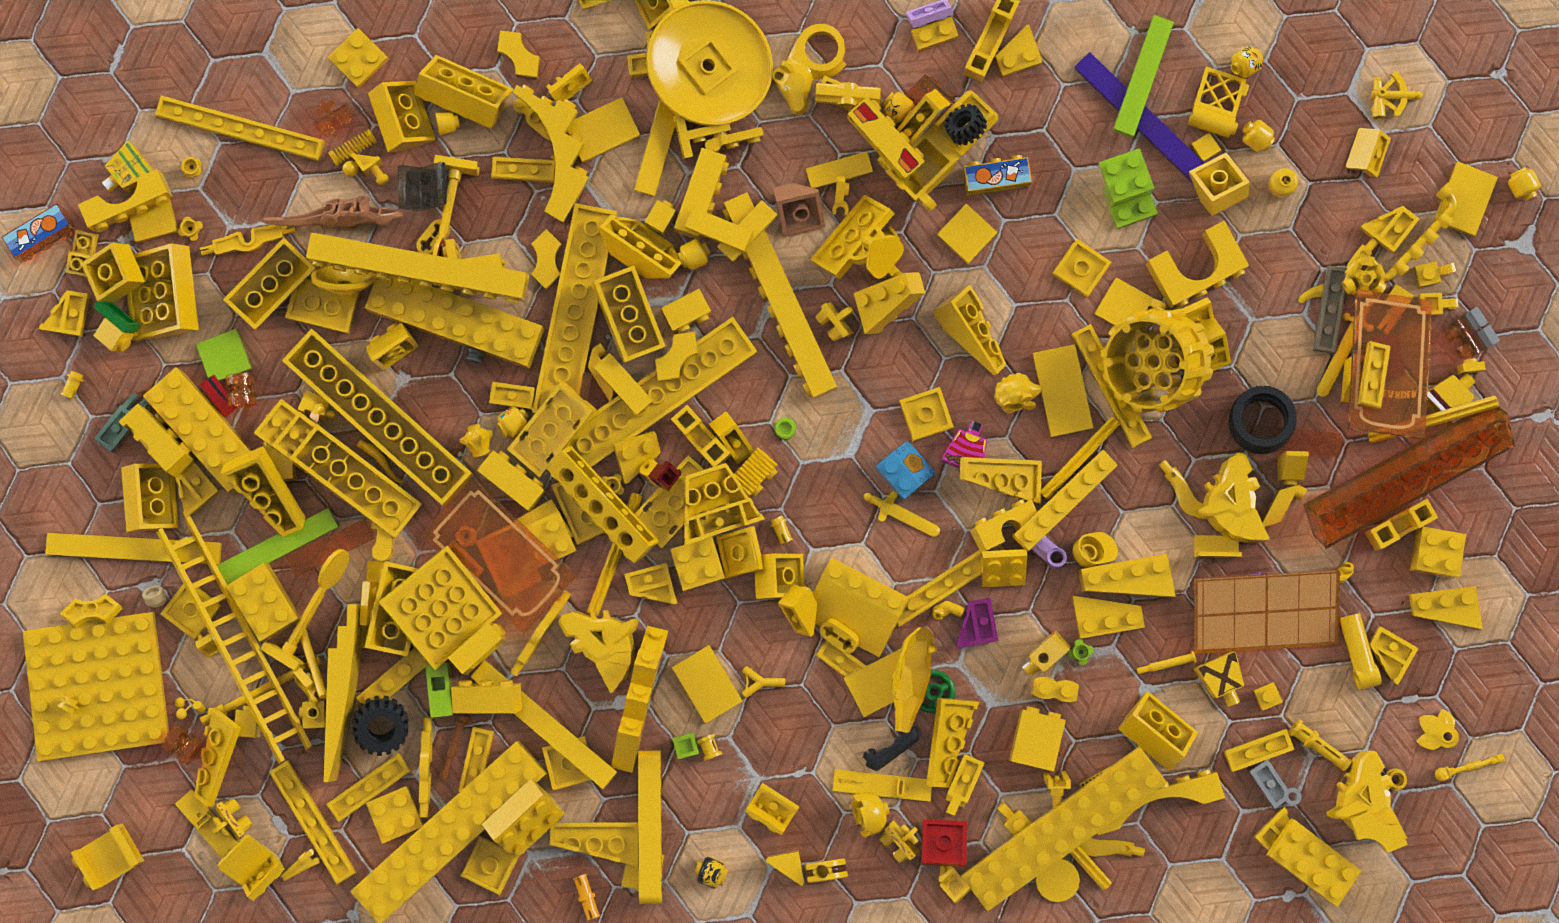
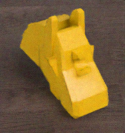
M1238 452L1221 464L1219 474H1215L1212 477L1216 481L1214 486L1210 482L1204 485L1207 493L1203 506L1192 512V515L1198 519H1207L1216 531H1219L1229 540L1232 539L1242 543H1262L1270 540L1255 509L1256 495L1254 491L1260 485L1256 477L1248 478L1252 467L1246 454Z
M603 610L604 615L601 619L597 617L596 611L591 612V616L579 611L561 615L558 623L566 637L575 638L570 643L573 652H583L585 657L595 662L610 694L616 692L624 680L627 679L635 662V644L632 633L637 629L638 619L635 618L623 622L611 617L608 610Z
M1360 751L1352 758L1349 773L1344 775L1347 778V782L1345 785L1342 782L1336 784L1340 790L1336 806L1326 812V815L1332 819H1342L1350 829L1352 827L1349 818L1368 810L1383 824H1400L1393 809L1390 807L1391 795L1388 790L1394 784L1389 774L1381 776L1385 766L1377 752ZM1402 828L1403 834H1404L1405 839H1406L1407 836H1406V834H1405V832H1404V830H1403V828Z

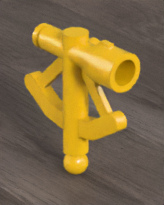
M1398 71L1392 73V78L1383 87L1381 77L1373 78V91H1371L1370 95L1371 99H1374V104L1371 107L1372 118L1384 119L1386 117L1385 106L1394 111V117H1399L1406 107L1407 100L1421 99L1423 96L1422 92L1407 91L1406 83ZM1394 82L1398 84L1400 90L1386 91ZM1387 99H1400L1398 107L1394 106Z

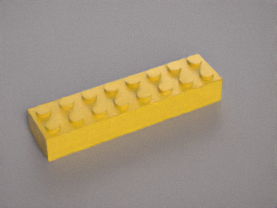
M389 277V280L377 278L374 282L365 306L369 313L397 323L402 322L411 328L470 349L484 352L487 355L530 370L545 331L542 325L435 287L420 286L419 282L416 281L406 284L398 282V278Z

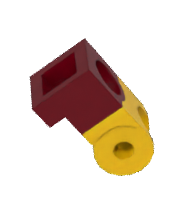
M648 459L640 467V473L648 478L651 484L667 491L672 488L682 475L668 461L660 465L654 459Z

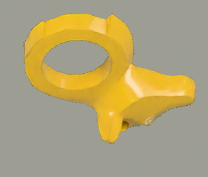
M814 24L803 30L787 61L783 60L781 65L773 71L772 82L777 86L794 115L801 116L806 112L808 108L807 98L813 80L823 79L824 76H835L846 66V63L843 61L845 56L844 39L833 26ZM820 34L830 36L838 46L836 57L827 64H817L808 59L805 53V45L811 37Z

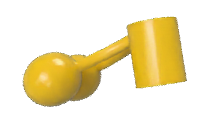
M181 697L175 700V706L180 708L176 712V716L180 720L186 718L187 710L191 707H194L198 713H203L206 710V707L200 701L195 702L193 699H183ZM185 701H192L194 703L186 709L182 708L185 705Z

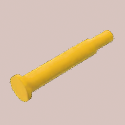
M1191 651L1190 654L1150 663L1147 666L1136 668L1138 674L1190 662L1195 664L1196 657L1194 651Z

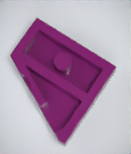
M985 598L969 601L956 648L999 641L991 599Z

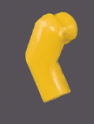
M1345 562L1337 569L1339 570V583H1344L1354 573V565L1352 563Z
M944 601L933 608L932 615L936 620H942L943 617L949 614L961 618L965 607L950 601Z

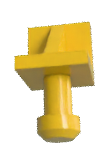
M353 152L351 156L355 162L347 161L343 164V173L348 177L355 176L358 173V167H360L366 176L373 173L378 185H384L389 180L388 175L383 174L379 168L384 164L379 156L359 155Z

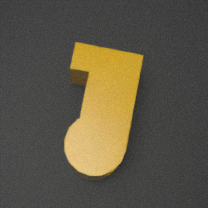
M380 521L393 530L394 522ZM372 522L371 529L377 530L376 544L372 548V555L378 561H388L393 556L395 538Z

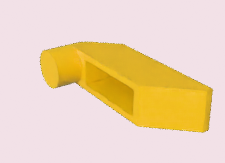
M599 343L592 349L588 368L610 402L613 400L615 391L594 369V366L601 361L600 358L607 354L602 344Z
M1296 485L1277 491L1262 519L1264 527L1280 523L1293 497L1301 500L1307 489L1301 485Z

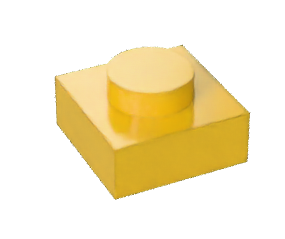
M1477 358L1463 360L1464 363L1457 366L1458 375L1480 373L1486 370L1485 361L1477 362Z
M1274 682L1252 690L1261 711L1283 702Z

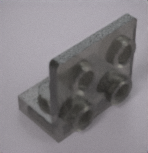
M444 162L424 167L398 166L399 209L420 212L446 204V171Z

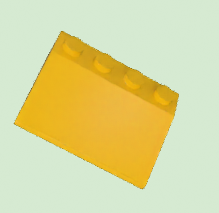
M171 243L133 254L145 283L127 294L129 316L140 325L137 332H132L134 334L132 341L183 335L198 331L189 246Z
M831 557L813 593V597L817 602L815 624L821 627L826 619L834 618L858 635V647L880 658L910 598ZM830 626L828 631L832 632L834 628Z

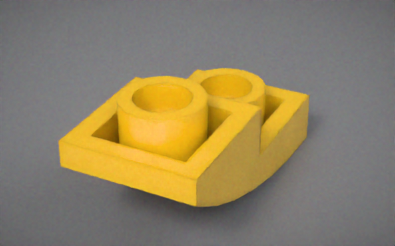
M75 230L72 251L68 253L66 273L87 277L81 263L95 254L99 234Z

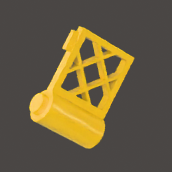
M1205 67L1187 125L1229 138L1230 135H1235L1238 127L1235 117L1241 97H1246L1249 85L1246 84L1247 79ZM1208 74L1217 77L1219 83L1211 87L1207 81ZM1229 82L1240 84L1239 90L1231 94L1226 84ZM1222 86L1227 96L1218 100L1213 90ZM1209 92L1214 101L1211 104H1205L1200 102L1202 95ZM1229 99L1233 105L1232 112L1224 110L1220 103Z

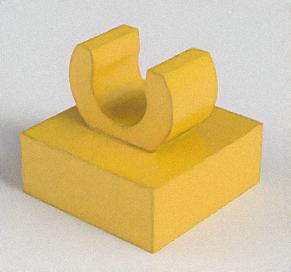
M201 634L198 635V641L195 642L196 647L207 659L219 652L210 634L205 637Z

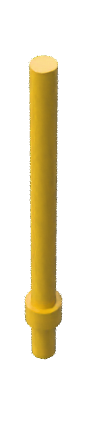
M317 656L316 661L319 666L322 664L320 658ZM309 665L304 671L305 673L310 670ZM293 669L276 678L280 686L294 679ZM269 681L249 693L255 699L273 690V687ZM242 695L225 705L222 703L216 706V708L227 716L230 711L246 704V701ZM206 714L200 717L202 724L209 723L211 716Z

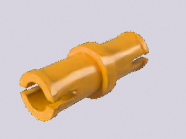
M587 874L573 878L579 894L578 901L582 903L586 920L599 917L600 914L594 900L596 896L591 891Z

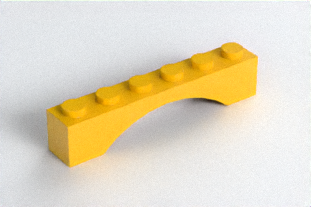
M1206 769L1197 772L1198 776L1193 778L1186 775L1176 778V783L1168 784L1167 781L1164 786L1096 835L1120 829L1125 820L1135 810L1156 799L1182 797L1206 804L1225 798L1218 773Z

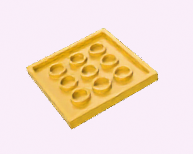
M445 546L378 601L433 670H436L448 660V657L487 622L492 623L502 614L448 546Z

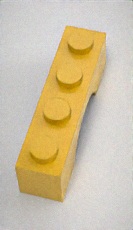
M996 0L984 30L965 66L963 75L983 83L1015 15L1020 0Z
M156 169L137 178V187L134 194L123 203L110 204L99 196H95L78 204L87 227L94 232H102L107 230L109 225L113 223L125 222L129 216L135 213L142 214L153 205L165 204L173 196L163 173Z

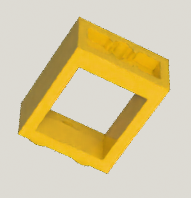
M487 622L453 652L448 659L462 674L468 675L507 641V638L504 636L506 631L499 624Z

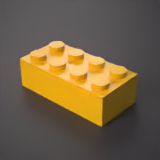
M634 265L592 282L622 363L666 347Z

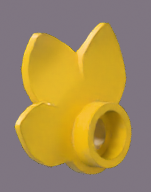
M1442 709L1438 717L1433 715L1419 717L1420 726L1425 732L1417 740L1420 746L1428 750H1435L1441 746L1452 748L1457 745L1459 734L1454 728V717L1448 711ZM1445 733H1450L1452 735V739L1450 741H1446L1443 738V735Z

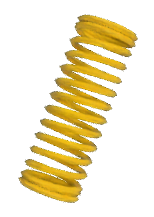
M369 128L364 131L366 137L361 133L362 138L360 135H357L359 140L355 136V141L351 138L353 145L349 140L347 141L351 149L346 142L344 144L347 150L341 144L344 152L339 146L340 153L335 148L334 150L338 157L333 150L328 152L336 166L340 165L339 162L342 164V160L346 162V159L352 158L351 153L354 151L359 154V151L365 150V146L369 148L368 144L372 146V143H377Z

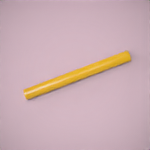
M305 629L300 640L319 699H324L327 697L326 688L307 630Z

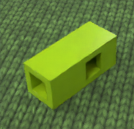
M443 663L436 670H433L430 665H425L430 717L455 715V713H452L451 687L453 685L450 663Z

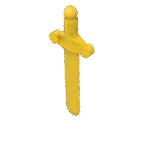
M895 491L891 492L885 500L871 493L864 494L866 501H870L871 504L880 508L879 522H884L887 515H890L932 537L940 534V528L937 525L895 504L894 501L897 498Z

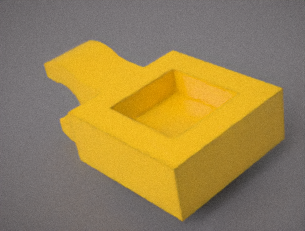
M837 175L835 202L832 208L833 214H836L838 207L844 208V215H847L849 211V206L844 201V196L849 194V183H845L846 176Z
M1434 261L1413 267L1418 288L1441 283L1440 276L1456 272L1454 263L1438 267L1437 262Z
M1420 293L1418 295L1420 311L1425 312V316L1443 315V309L1454 310L1458 308V299H1442V293Z
M301 668L293 672L295 683L307 697L311 698L314 705H318L316 698L318 693L314 686L312 675L309 672L305 673Z
M1003 802L997 807L1007 819L1003 825L1013 836L1032 824L1019 809L1013 813Z

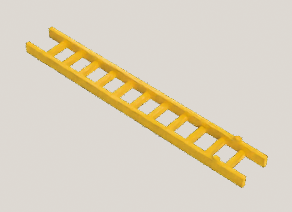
M191 516L186 517L184 521L192 537L176 541L174 545H171L163 528L158 529L157 534L278 764L282 763L285 759L277 743L295 734H298L306 750L311 748L312 745L300 724L299 718L294 713L243 614L227 589V584ZM196 542L202 556L181 564L175 551ZM206 561L212 575L191 583L185 570ZM216 580L223 594L202 603L195 589ZM226 599L233 613L212 622L205 608ZM236 618L243 632L222 641L216 627ZM246 637L253 651L232 660L226 646ZM256 656L263 671L242 680L236 665ZM267 676L274 690L253 699L246 685ZM277 695L284 709L263 719L256 705ZM287 714L294 728L273 738L272 732L269 731L266 724Z

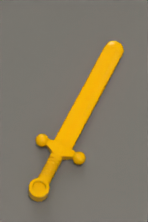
M1376 295L1370 296V299L1378 300L1379 298ZM1368 302V307L1363 306L1361 330L1363 328L1367 333H1371L1374 330L1373 326L1367 325L1364 320L1373 304L1372 302ZM1359 312L1357 316H1350L1349 313H1343L1342 315L1344 321L1351 323L1317 387V394L1321 397L1329 394L1344 365V361L1347 359L1358 338Z

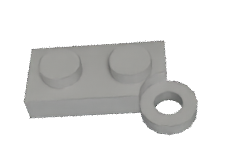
M1269 760L1261 762L1248 771L1272 808L1275 809L1284 802L1289 805H1296L1301 801L1300 791L1296 788L1287 789ZM1291 792L1296 794V799L1293 801L1288 797Z

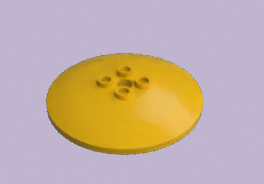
M700 0L689 2L673 9L658 23L648 43L646 54L647 72L655 93L673 113L692 123L704 126L735 123L751 114L760 105L769 90L773 75V59L768 41L759 26L747 14L726 3ZM703 62H710L713 65V70H705L702 65Z

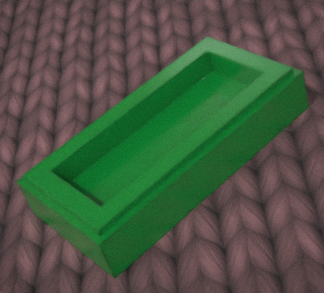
M113 302L95 303L94 308L122 332L138 331L140 325Z

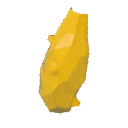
M918 627L903 641L895 671L892 673L895 731L910 732L916 714L925 697L931 676L932 653L937 651V647L933 644L934 637L930 630Z

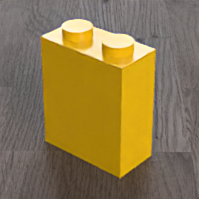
M1027 706L1026 710H1020L1009 761L1054 772L1066 720L1060 719L1061 714L1048 711V715L1039 713L1040 709Z

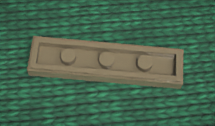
M1326 266L1313 351L1336 353L1346 293L1342 286V281L1345 279L1346 273L1344 272L1347 268Z

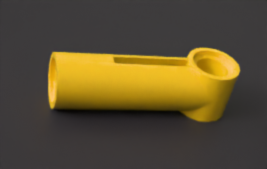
M1356 613L1339 618L1352 663L1353 679L1357 689L1363 690L1381 685V675L1373 660L1361 614Z

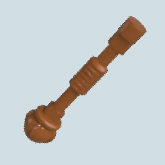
M456 713L454 716L456 730L448 746L447 758L439 775L440 779H448L451 768L450 764L458 747L457 742L460 732L470 721L468 713Z

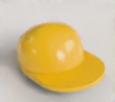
M1103 532L1085 534L1077 539L1073 545L1072 553L1080 566L1090 568L1114 561L1118 555V548L1111 536Z

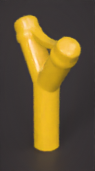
M748 666L742 670L746 677L745 690L742 691V695L745 698H748L762 687H785V678H763ZM748 677H749L750 679H752L753 681H755V683L752 684V685L749 686V687H748V684H749Z

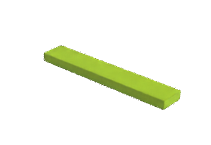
M1153 15L1113 128L1114 132L1130 138L1134 137L1168 41L1173 21Z
M327 508L306 519L303 529L285 537L277 534L220 563L217 567L228 585L262 563L270 564L338 529L339 526L330 508Z

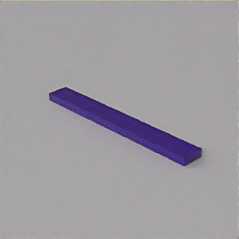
M1089 52L1074 69L1119 112L1127 88ZM1144 106L1137 130L1193 184L1189 171L1205 163Z

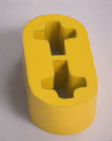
M441 219L434 220L418 239L416 247L420 253L433 254L436 240L439 237V233L434 237L437 233L436 226H440ZM449 226L448 233H447V235H446V237H445V240L448 238V236H449V234H450V230H451V229H450V226ZM433 239L430 243V246L432 248L430 250L425 249L423 251L424 247L422 246V243H429V241Z
M834 618L826 619L820 627L821 636L842 652L852 653L859 645L858 635ZM830 626L834 628L831 633L827 631ZM848 638L852 641L849 646L845 644Z

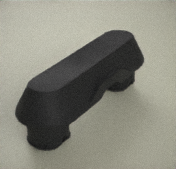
M911 727L909 733L898 731L901 733V736L894 741V744L888 748H883L878 753H876L875 749H868L869 753L864 752L863 758L867 761L866 767L874 771L883 768L919 740L918 729Z

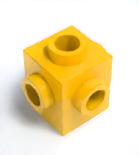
M309 697V702H302V706L299 707V718L303 720V729L326 727V701L316 697L318 705H314Z

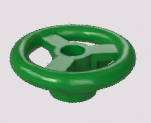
M931 670L930 677H939L945 683L942 685L937 683L928 684L925 694L929 699V706L922 702L919 708L930 714H936V700L942 697L943 691L949 689L947 699L955 698L953 681L947 674L938 670ZM933 687L938 691L936 696L930 694V689Z

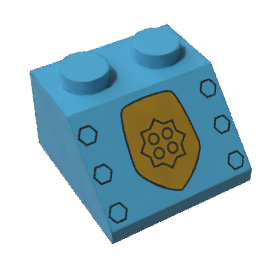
M906 441L875 467L876 471L902 501L907 499L936 474L909 441Z

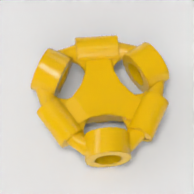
M1360 256L1356 262L1352 261L1344 272L1346 276L1344 281H1342V286L1347 294L1355 295V298L1370 299V296L1381 295L1386 288L1384 283L1386 274L1381 263L1376 262L1375 257ZM1360 265L1373 266L1368 271L1360 269ZM1352 277H1355L1358 281V289H1356L1355 284L1351 279ZM1375 278L1379 279L1374 282L1371 289L1369 290V286L1373 282V280Z

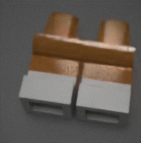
M1478 307L1473 308L1450 324L1451 327L1444 333L1450 342L1457 338H1460L1463 345L1456 349L1461 359L1475 356L1500 341L1490 324L1471 335L1472 332L1488 323Z

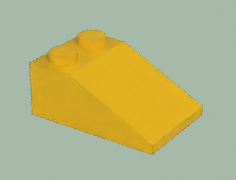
M402 322L392 324L386 329L387 332L381 337L380 335L373 337L369 341V345L366 346L372 362L383 371L419 347Z

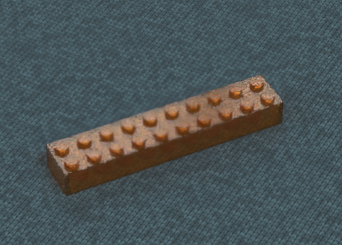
M1498 406L1494 409L1463 417L1306 502L1303 505L1313 536L1327 549L1512 449L1516 445L1508 413Z

